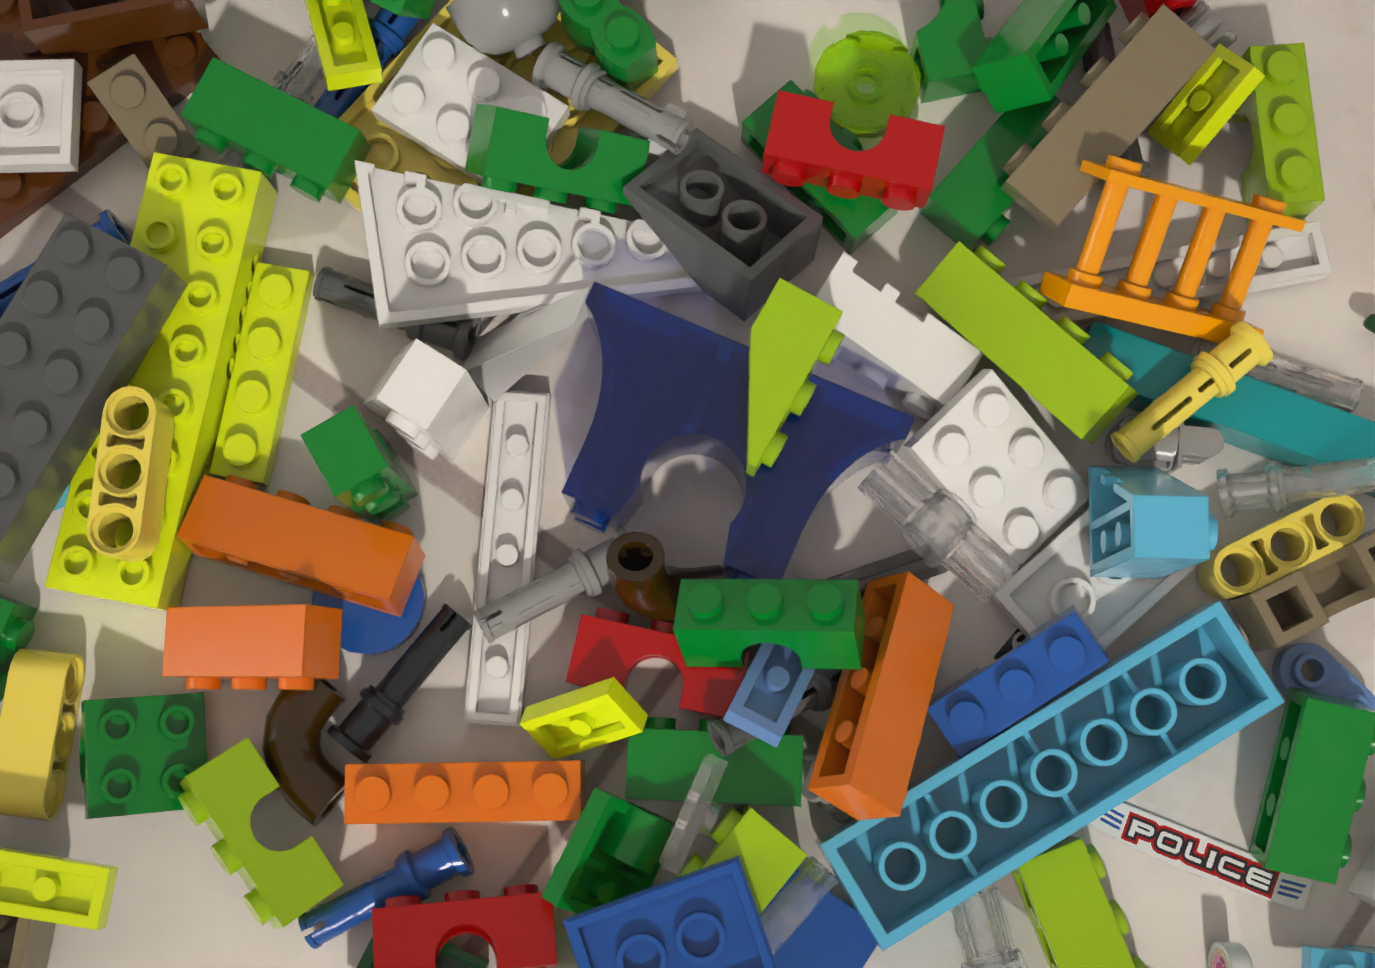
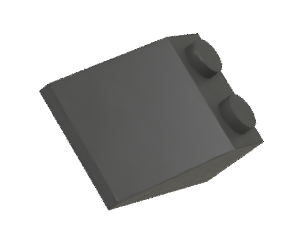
M696 128L691 132V138L680 154L675 155L667 151L623 187V195L701 290L745 322L766 303L779 278L790 282L814 260L823 216Z

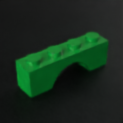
M939 0L940 12L930 23L916 32L909 55L921 103L981 91L971 67L992 41L991 37H984L981 20L984 18L983 0Z

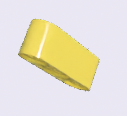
M135 386L122 387L114 391L105 402L87 522V538L96 551L129 563L141 562L147 559L157 548L160 539L174 432V415L170 408L146 390ZM148 406L149 416L145 424L136 430H131L130 419L132 414L138 408ZM139 462L141 465L139 480L135 485L124 488L122 483L124 471L128 466ZM131 520L133 524L131 539L127 544L117 547L114 536L116 529L122 522Z
M1344 494L1329 495L1306 504L1210 552V559L1199 563L1197 566L1196 577L1199 586L1205 594L1214 599L1221 600L1251 593L1356 540L1365 528L1363 509L1355 499ZM1323 510L1331 513L1336 520L1337 532L1334 536L1327 533L1322 527L1321 513ZM1273 534L1282 537L1287 543L1289 550L1285 561L1277 558L1272 552L1271 538ZM1224 558L1233 561L1239 569L1240 576L1236 586L1230 585L1222 577L1220 569Z
M21 648L15 653L11 661L0 715V815L51 821L59 812L66 787L85 677V663L83 657L79 654Z

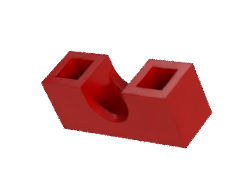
M778 90L764 150L763 174L771 175L775 182L786 186L799 187L803 186L804 183L826 187L827 192L841 198L854 199L859 197V195L882 199L883 205L896 210L908 211L915 207L924 209L932 191L945 126L890 114L883 139L871 149L853 151L841 146L831 133L830 119L834 102Z
M599 607L596 609L595 617L581 614L566 678L567 683L585 687L615 677L626 690L629 676L640 662L650 658H661L674 664L682 675L683 691L679 709L718 718L725 716L745 677L750 651H746L744 668L686 667L673 630V623L652 620L650 629L628 624L629 614Z
M535 884L509 886L503 889V896L480 898V891L478 890L453 891L444 895L445 902L421 904V897L409 895L388 898L385 900V907L372 909L374 968H437V959L442 947L450 939L463 934L479 936L491 946L495 955L496 968H557L553 904L541 897L543 892H538V885Z

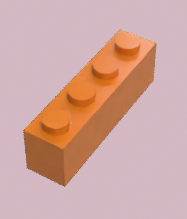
M208 475L203 476L176 535L194 555L394 616H402L425 558L424 552L413 536L414 533L409 528L391 521H382L380 526L361 521L362 518L357 513L341 506L331 505L328 511L309 506L310 502L307 499L286 490H279L276 496L258 491L257 485L235 475H228L225 481Z
M909 571L871 580L867 583L862 600L865 614L862 670L842 669L808 785V790L856 820L900 817L955 606Z
M585 760L345 764L344 824L579 820L580 814L585 808Z

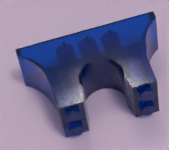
M594 281L585 304L592 331L602 349L601 390L593 422L561 493L570 508L569 512L575 516V522L604 534L608 526L614 529L624 528L644 503L646 487L653 474L663 464L684 455L695 454L713 458L732 472L738 481L743 498V505L738 515L730 523L723 564V576L729 579H782L802 531L820 504L833 490L853 474L870 465L893 459L906 440L915 417L811 374L809 381L816 384L817 387L801 416L790 412L780 429L781 433L788 436L782 451L772 468L761 463L753 477L746 473L749 347Z

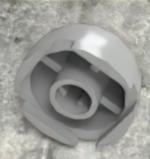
M453 0L446 7L457 29L469 44L481 52L496 56L513 51L518 60L546 45L542 34L556 22L559 13L557 0Z

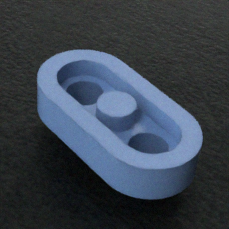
M1313 643L1290 645L1281 650L1274 659L1272 666L1273 680L1277 688L1286 697L1291 686L1358 701L1375 711V696L1323 647ZM1305 661L1310 662L1315 668V677L1311 682L1307 681L1301 673V667Z

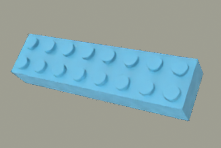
M1216 601L1202 605L1110 660L959 758L958 755H955L909 783L900 817L856 820L853 818L815 842L875 943L884 951L1267 714L1285 701L1221 602Z

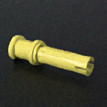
M1238 321L1230 328V336L1211 352L1202 351L1193 358V363L1190 364L1191 372L1155 399L1119 431L1111 434L1113 444L1126 459L1136 463L1143 454L1180 426L1214 396L1217 398L1229 396L1236 390L1235 383L1256 365L1264 367L1273 360L1271 347L1255 328L1246 322Z

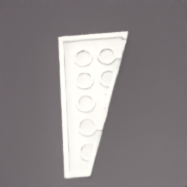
M355 160V172L379 330L536 311L589 286L591 287L583 305L702 291L645 220H624L600 215L601 211L584 207H580L579 210L552 205L549 200L489 189L464 183L461 186L426 179L427 175L410 171H405V174L378 169L375 168V164Z

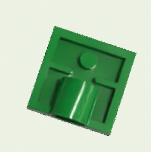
M204 692L83 700L81 702L82 734L80 736L79 764L81 782L84 787L85 819L184 810L178 796L185 793L180 782L185 776L207 763Z
M595 787L580 814L573 833L559 861L555 865L541 897L556 907L573 913H579L651 887L680 825L666 817Z

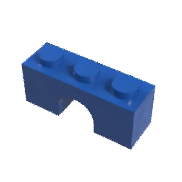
M1073 604L1026 635L1020 644L999 659L981 669L977 667L930 699L927 711L960 758L1108 663L1109 657L1105 648Z

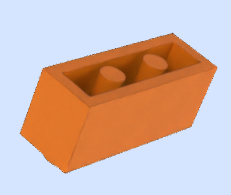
M309 604L167 607L162 676L186 678V689L221 690L222 679H232L231 689L267 690L268 679H278L279 690L312 691L314 690L315 679H339L343 609Z

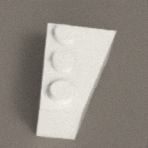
M843 252L816 295L822 301L843 311L837 330L844 333L845 337L831 363H835L837 359L856 370L854 376L863 384L877 391H883L884 387L904 398L902 404L909 411L924 419H931L965 386L983 353L931 314L926 313L922 318L896 303L895 301L900 292L887 282L883 283L879 290L853 272L858 261Z
M417 338L410 342L407 347L404 346L402 350L400 349L362 404L385 418L388 424L397 429L395 432L406 439V444L433 461L438 453L454 461L489 408L465 368Z

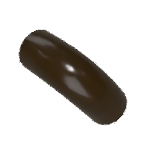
M632 531L622 534L613 540L607 549V573L618 599L626 607L645 618L674 624L681 579H724L721 565L694 568H677L666 565L662 544L654 536L645 532Z
M315 679L314 690L312 691L280 690L266 716L262 745L266 765L280 785L277 790L290 807L312 826L318 825L345 796V775L335 768L323 755L320 740L321 732L326 722L346 698L326 679Z

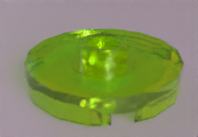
M859 30L847 34L846 38L837 41L835 44L833 42L823 51L815 67L813 93L819 99L834 102L830 120L839 129L845 127L857 138L874 139L884 135L890 114L905 118L910 117L920 95L921 73L917 63L914 64L912 57L908 54L909 50L900 40L879 31ZM866 82L871 84L875 91L870 94H863L856 86L859 83Z

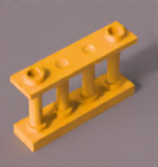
M1108 154L1105 165L1083 159L1080 171L1103 179L1106 182L1077 266L1070 267L1067 275L1045 270L1038 291L1064 307L1222 343L1230 336V328L1238 321L1246 322L1244 321L1246 311L1242 309L1272 226L1275 225L1302 232L1306 222L1284 214L1287 203L1253 193L1249 204L1141 175L1140 172L1143 164ZM1131 187L1154 193L1151 207L1125 279L1119 278L1116 287L1101 284L1104 277L1099 275V271L1128 188ZM1180 200L1203 206L1173 291L1167 290L1164 299L1150 296L1152 288L1147 285L1177 201ZM1230 213L1249 218V224L1220 302L1213 301L1210 310L1198 307L1200 300L1195 298L1225 214ZM1246 322L1247 324L1255 328L1261 335H1263V329Z

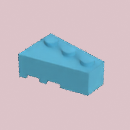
M1088 465L1090 577L1159 579L1210 559V551H1213L1217 545L1218 522L1215 514L1209 513V496L1157 467Z

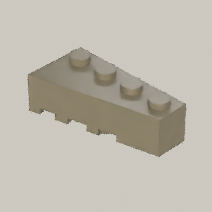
M1164 4L1151 18L1141 12L1118 38L1125 45V48L1112 62L1102 56L1080 80L1079 83L1087 90L1076 103L1071 106L1063 99L1041 124V127L1048 132L1044 139L1034 150L1024 143L1002 168L1010 177L1000 189L1049 232L1053 231L1100 180L1098 177L1080 171L1083 159L1105 165L1108 154L1120 157L1216 50Z

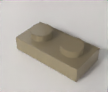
M134 53L87 82L148 169H150L154 152L185 158L200 148Z

